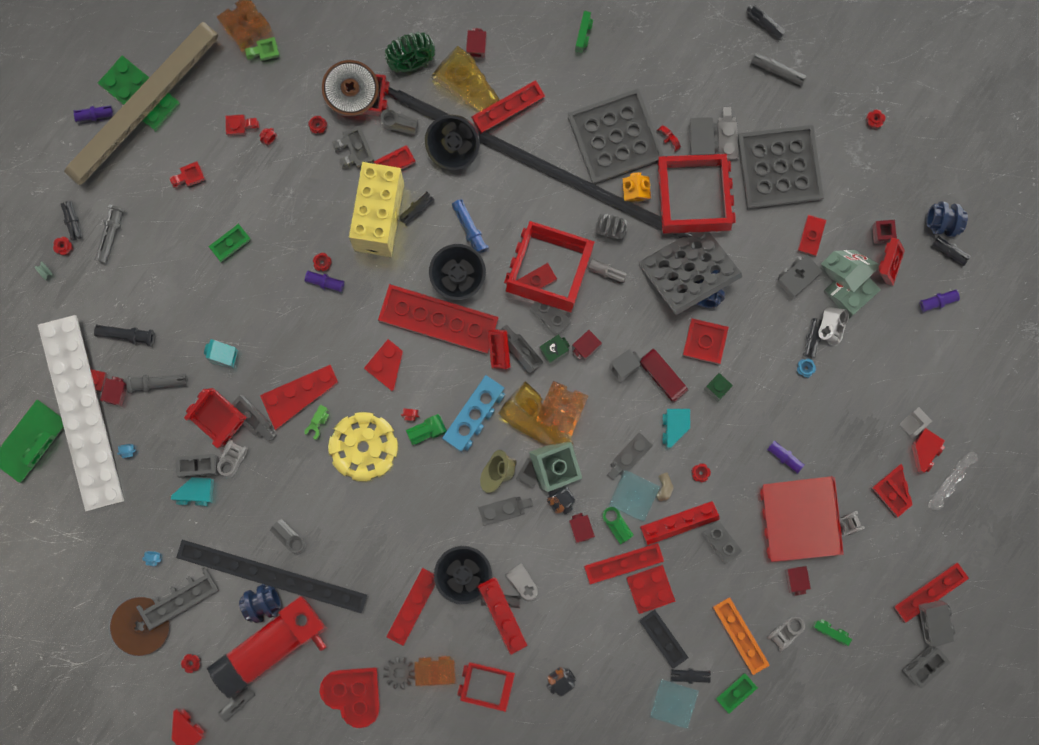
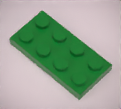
M122 55L99 80L98 85L124 105L150 77ZM167 93L142 121L156 131L180 104L179 101Z

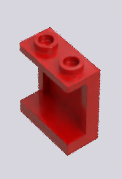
M214 388L203 389L198 394L197 398L199 399L196 403L191 404L187 408V414L184 419L191 420L213 440L212 444L216 448H221L227 444L247 417Z

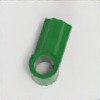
M440 414L427 418L423 423L407 429L406 432L413 446L429 438L439 437L445 434L447 430Z
M608 507L603 510L602 520L620 545L634 536L617 508ZM609 510L614 511L616 514L614 521H608L606 518V513Z

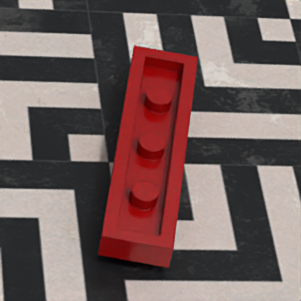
M535 80L476 113L471 119L481 134L543 99L545 95Z
M713 501L640 526L646 544L650 545L718 521L720 517Z
M659 543L585 565L584 568L591 585L664 562Z
M955 563L899 602L894 608L904 623L920 613L919 605L938 601L968 580L969 577L959 563Z
M424 568L421 569L386 636L387 638L402 646L405 645L435 587L434 573Z
M494 577L479 585L478 589L508 653L511 655L528 646L497 579Z

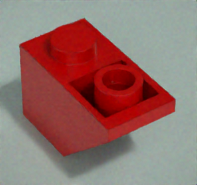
M927 428L920 432L912 445L919 474H923L925 471L929 472L934 465V462H932L936 455L939 457L945 448L942 446L945 440Z
M176 708L173 711L172 741L176 745H197L205 738L202 734L204 730L197 723L194 725L189 720L191 718L190 714L185 709L181 710L180 708Z

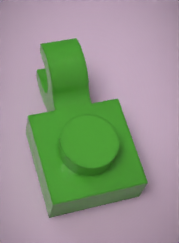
M275 37L256 41L257 47L245 49L247 60L254 59L257 56H260L261 61L279 57Z
M320 404L310 425L305 429V435H308L309 431L314 430L315 436L313 439L317 440L319 438L320 432L318 427H320L321 423L325 424L329 417V410Z

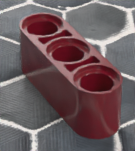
M654 348L640 358L642 368L673 403L689 391L683 381Z

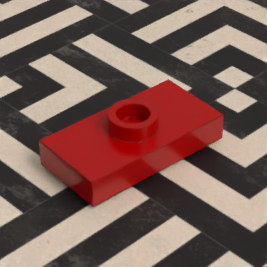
M408 145L373 161L374 164L401 168V170L416 163Z
M811 215L807 216L797 252L814 257L817 256L826 224L825 219Z
M546 263L516 281L542 289L555 282L557 277L550 265Z
M488 330L491 368H510L507 330Z

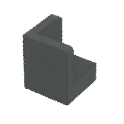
M527 458L516 480L533 489L537 483V477L531 459Z

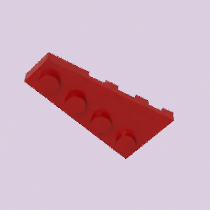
M328 365L261 394L260 397L275 431L339 382L332 366Z

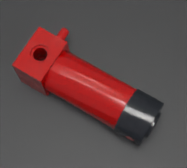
M300 596L278 612L279 616L207 667L212 681L227 698H232L236 693L247 687L250 682L299 646L306 645L312 640L320 651L326 648L319 635L327 628L305 597ZM305 615L307 618V623L304 626H301L299 623V619L301 616Z

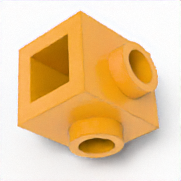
M636 172L631 173L629 177L623 178L624 201L638 203L651 199L649 176H643L641 173Z

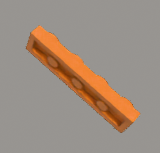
M729 597L713 607L714 611L751 674L754 675L770 666L731 598Z

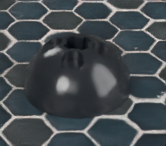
M444 115L429 125L425 134V148L431 160L438 166L447 170H461L468 167L476 159L480 149V137L476 127L468 119L459 115Z
M451 244L443 247L433 256L429 266V278L432 286L441 296L451 300H464L475 295L482 287L486 276L485 263L481 255L472 247L464 244Z
M457 546L447 550L440 556L434 569V582L439 593L448 601L456 604H470L479 600L482 595L478 586L492 579V570L488 559L482 552L469 546Z

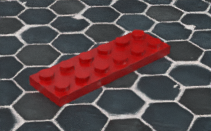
M389 284L378 321L488 354V330L496 329L499 317Z

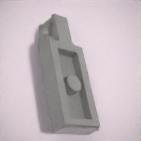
M723 107V118H719L717 124L719 154H727V160H738L736 117H731V107Z

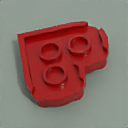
M377 668L333 671L326 675L320 683L319 692L322 701L330 708L340 710L342 718L348 725L354 728H364L376 721L380 708Z

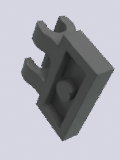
M360 125L342 132L344 138L332 142L335 152L348 146L351 155L339 159L342 169L354 163L358 168L362 166V162L371 163L374 161Z

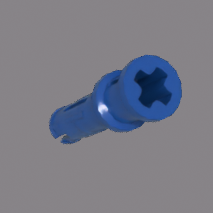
M459 199L453 202L451 205L465 230L467 242H470L472 248L479 254L486 252L489 246L485 245L481 237L482 232L475 227L463 200Z

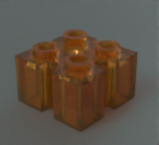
M239 0L235 3L236 9L232 12L228 8L217 16L220 25L231 36L241 52L254 44L253 38L258 36L261 39L272 31L268 21L261 12L258 13L256 6L251 0Z
M553 381L536 421L549 427L551 424L558 426L559 431L572 436L589 395L577 390L570 392L566 390L567 386Z
M451 656L438 657L439 661H431V657L419 658V662H414L416 686L456 684L455 660H451Z

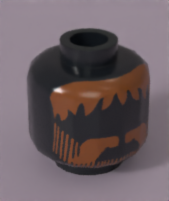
M563 486L548 492L547 502L555 513L563 512L565 515L574 509L572 505L576 499L568 487Z
M559 667L547 677L549 682L547 688L552 694L556 693L559 696H564L575 687L576 677L569 668Z

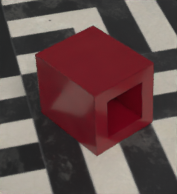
M480 28L468 30L466 57L485 59L486 31Z
M895 219L875 221L872 225L874 244L890 243L891 238L897 239Z
M588 330L572 344V353L577 359L580 360L582 358L586 361L602 346V342Z
M112 376V379L106 378L100 401L122 407L127 391V384L123 382L124 379Z
M583 513L571 516L572 520H569V524L576 544L595 538L588 515L583 516Z
M807 566L785 570L789 593L794 592L795 596L807 594L806 590L811 589Z

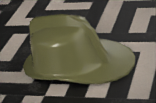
M503 450L495 451L481 473L480 485L482 490L486 493H492L496 491L502 482L512 479L517 461L507 456Z

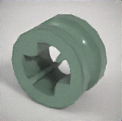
M42 261L40 266L34 267L44 280L47 279L48 275H53Z

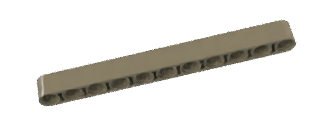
M205 22L200 23L67 165L64 173L78 185L83 184L215 43L219 34Z

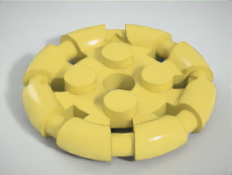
M359 412L349 418L348 416L343 418L334 427L335 431L332 437L330 436L328 451L333 459L332 464L343 476L352 477V480L370 481L371 478L384 475L393 465L392 461L397 456L398 442L397 438L394 437L392 426L382 417L378 418L373 413ZM358 422L360 428L353 430L351 425ZM370 423L376 425L375 430L368 428ZM341 434L346 435L344 442L339 440ZM386 435L388 441L382 443L380 437ZM360 442L368 443L369 448L366 452L358 450ZM344 451L346 457L340 458L339 452ZM381 452L387 453L385 460L379 458ZM352 463L358 465L356 471L350 469ZM374 464L375 469L368 471L367 466Z

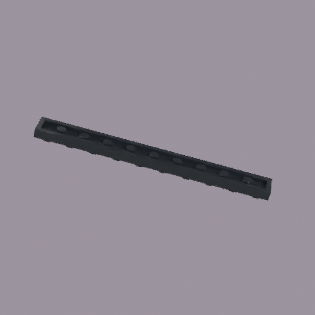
M183 539L176 558L361 614L368 595Z

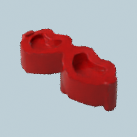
M662 125L656 130L667 137L663 141L665 144L669 140L671 141L675 152L681 148L679 140L669 128Z

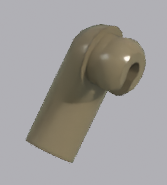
M668 472L659 475L663 485L661 491L656 494L659 501H667L674 489Z

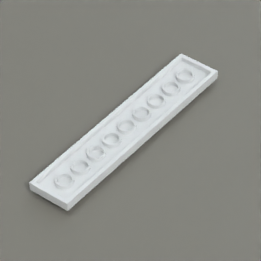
M73 315L39 324L38 328L85 511L123 502L124 498L77 316Z

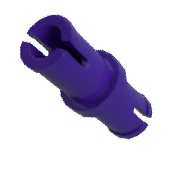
M111 105L96 108L90 106L89 109L73 110L75 122L97 121L100 118L113 117Z
M309 270L306 272L304 282L318 285L322 289L329 288L342 292L345 283L344 280L329 277L328 274L321 275Z
M954 289L943 294L937 293L934 297L920 300L919 303L921 310L926 312L927 310L937 307L943 308L946 304L960 301L958 291Z
M776 441L767 449L779 458L782 464L785 463L797 474L805 466V464L792 455L793 452L787 451Z

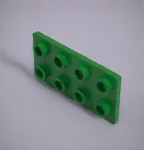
M36 400L0 446V469L17 482L22 483L64 428L61 416L41 401Z

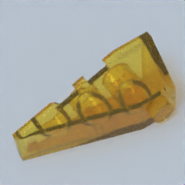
M457 46L440 63L431 78L477 112H480L500 99L486 81L484 74L481 73L475 64L476 62L473 57Z
M526 381L512 394L498 412L512 427L544 445L572 442L560 424H556L551 417L553 415L551 410H546L541 402L543 399L540 394Z

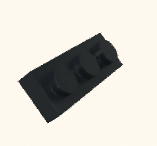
M653 610L639 620L672 669L689 658L656 610Z

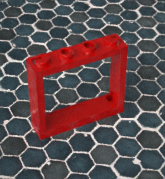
M727 154L660 156L658 158L663 234L731 231L732 224L736 223L735 212H732L731 206H734V195H730V189H733V180L729 178L728 172H731V161H727ZM721 166L725 218L671 220L667 168Z
M529 221L527 229L523 228L521 233L522 243L518 242L515 250L517 257H513L509 268L512 271L506 274L504 284H507L505 292L571 313L595 241ZM531 237L583 253L568 297L516 281Z

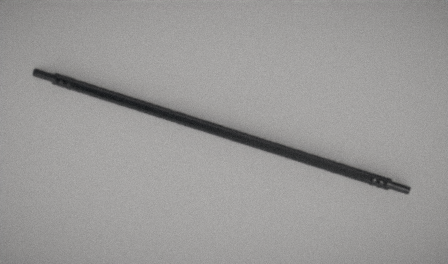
M389 87V93H386L394 97V100L435 120L441 116L450 115L401 90L397 91ZM477 129L480 142L662 230L661 216L632 202L624 201V198L488 132L480 134ZM670 233L678 238L692 236L691 233Z

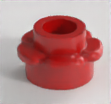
M875 109L873 112L870 111L868 113L867 122L871 127L879 128L883 125L886 118L880 110Z
M318 115L312 117L308 123L310 131L315 134L323 133L326 130L327 121Z
M263 129L259 135L261 137L260 142L270 145L277 137L274 129Z
M67 237L56 238L53 242L54 252L60 253V255H66L72 248V244Z
M319 253L313 258V266L318 271H326L332 263L331 258L326 253Z
M403 408L401 416H404V420L415 421L416 417H420L418 416V410Z
M700 463L692 468V477L695 481L706 482L711 475V471L706 464Z
M187 654L181 661V667L185 669V672L193 673V671H197L200 668V659L197 655Z

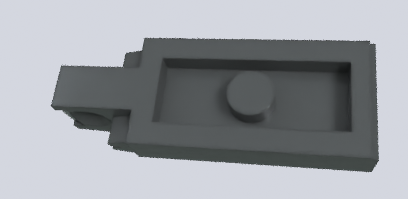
M508 325L500 329L507 330L510 352L529 373L543 364L541 358L520 334H515Z
M239 395L232 405L247 417L243 425L253 435H257L259 438L263 436L267 441L272 440L276 434L269 428L271 426L270 422L243 395Z
M639 432L610 464L614 468L607 476L614 480L619 473L622 476L627 474L650 450L653 444Z
M519 496L480 506L478 509L483 526L521 516V514L525 513L524 509L532 507L533 503L531 498L521 500Z

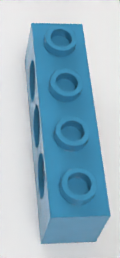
M485 375L442 440L461 453L464 450L468 451L473 444L471 440L475 434L479 435L484 427L482 425L483 421L486 418L489 420L495 411L493 407L496 402L500 404L506 394L503 393L505 388ZM483 395H489L492 398L489 404L481 402ZM474 410L479 411L481 414L477 420L470 418V413ZM463 426H467L470 429L469 434L466 436L459 434V429Z

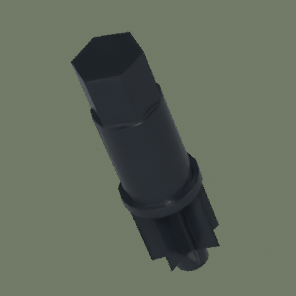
M749 5L746 9L749 11L748 16L778 39H781L786 33L779 24L757 6L751 7Z

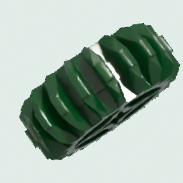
M411 32L408 35L404 34V36L398 37L397 40H392V44L387 45L385 50V60L391 70L401 73L405 71L409 73L412 70L416 71V69L422 68L423 65H427L428 61L433 60L436 51L430 36L420 32L415 34Z

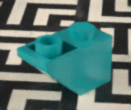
M210 339L209 344L207 343L204 349L206 359L212 364L234 368L238 352L237 348Z
M667 409L666 414H662V425H666V433L662 435V442L666 444V449H671L689 431L690 409Z
M192 477L171 495V500L176 501V505H187L188 502H195V506H207V503H212L214 480L211 478Z

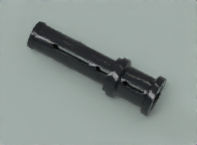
M98 324L94 328L95 337L126 340L134 345L141 343L151 347L154 340V330L151 329L144 331L138 330L137 327L123 329Z

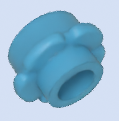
M802 359L798 362L797 371L804 377H810L812 373H815L816 366L811 359Z
M133 444L118 446L119 452L117 454L121 455L122 458L131 457L133 452H136V449H134Z
M147 551L144 553L142 560L146 562V565L156 566L161 561L160 553Z

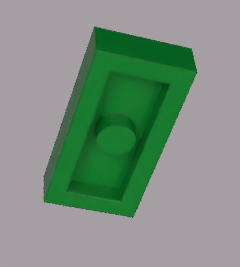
M583 12L575 52L582 53L583 48L588 46L589 37L586 35L588 30H592L594 19H591V12Z
M237 224L208 247L218 260L222 262L251 239L240 224Z
M823 619L820 622L818 620L814 621L812 629L844 646L850 645L852 639L848 637L849 633L842 629L834 630L831 628L832 624Z
M744 673L721 693L716 700L730 714L758 687Z

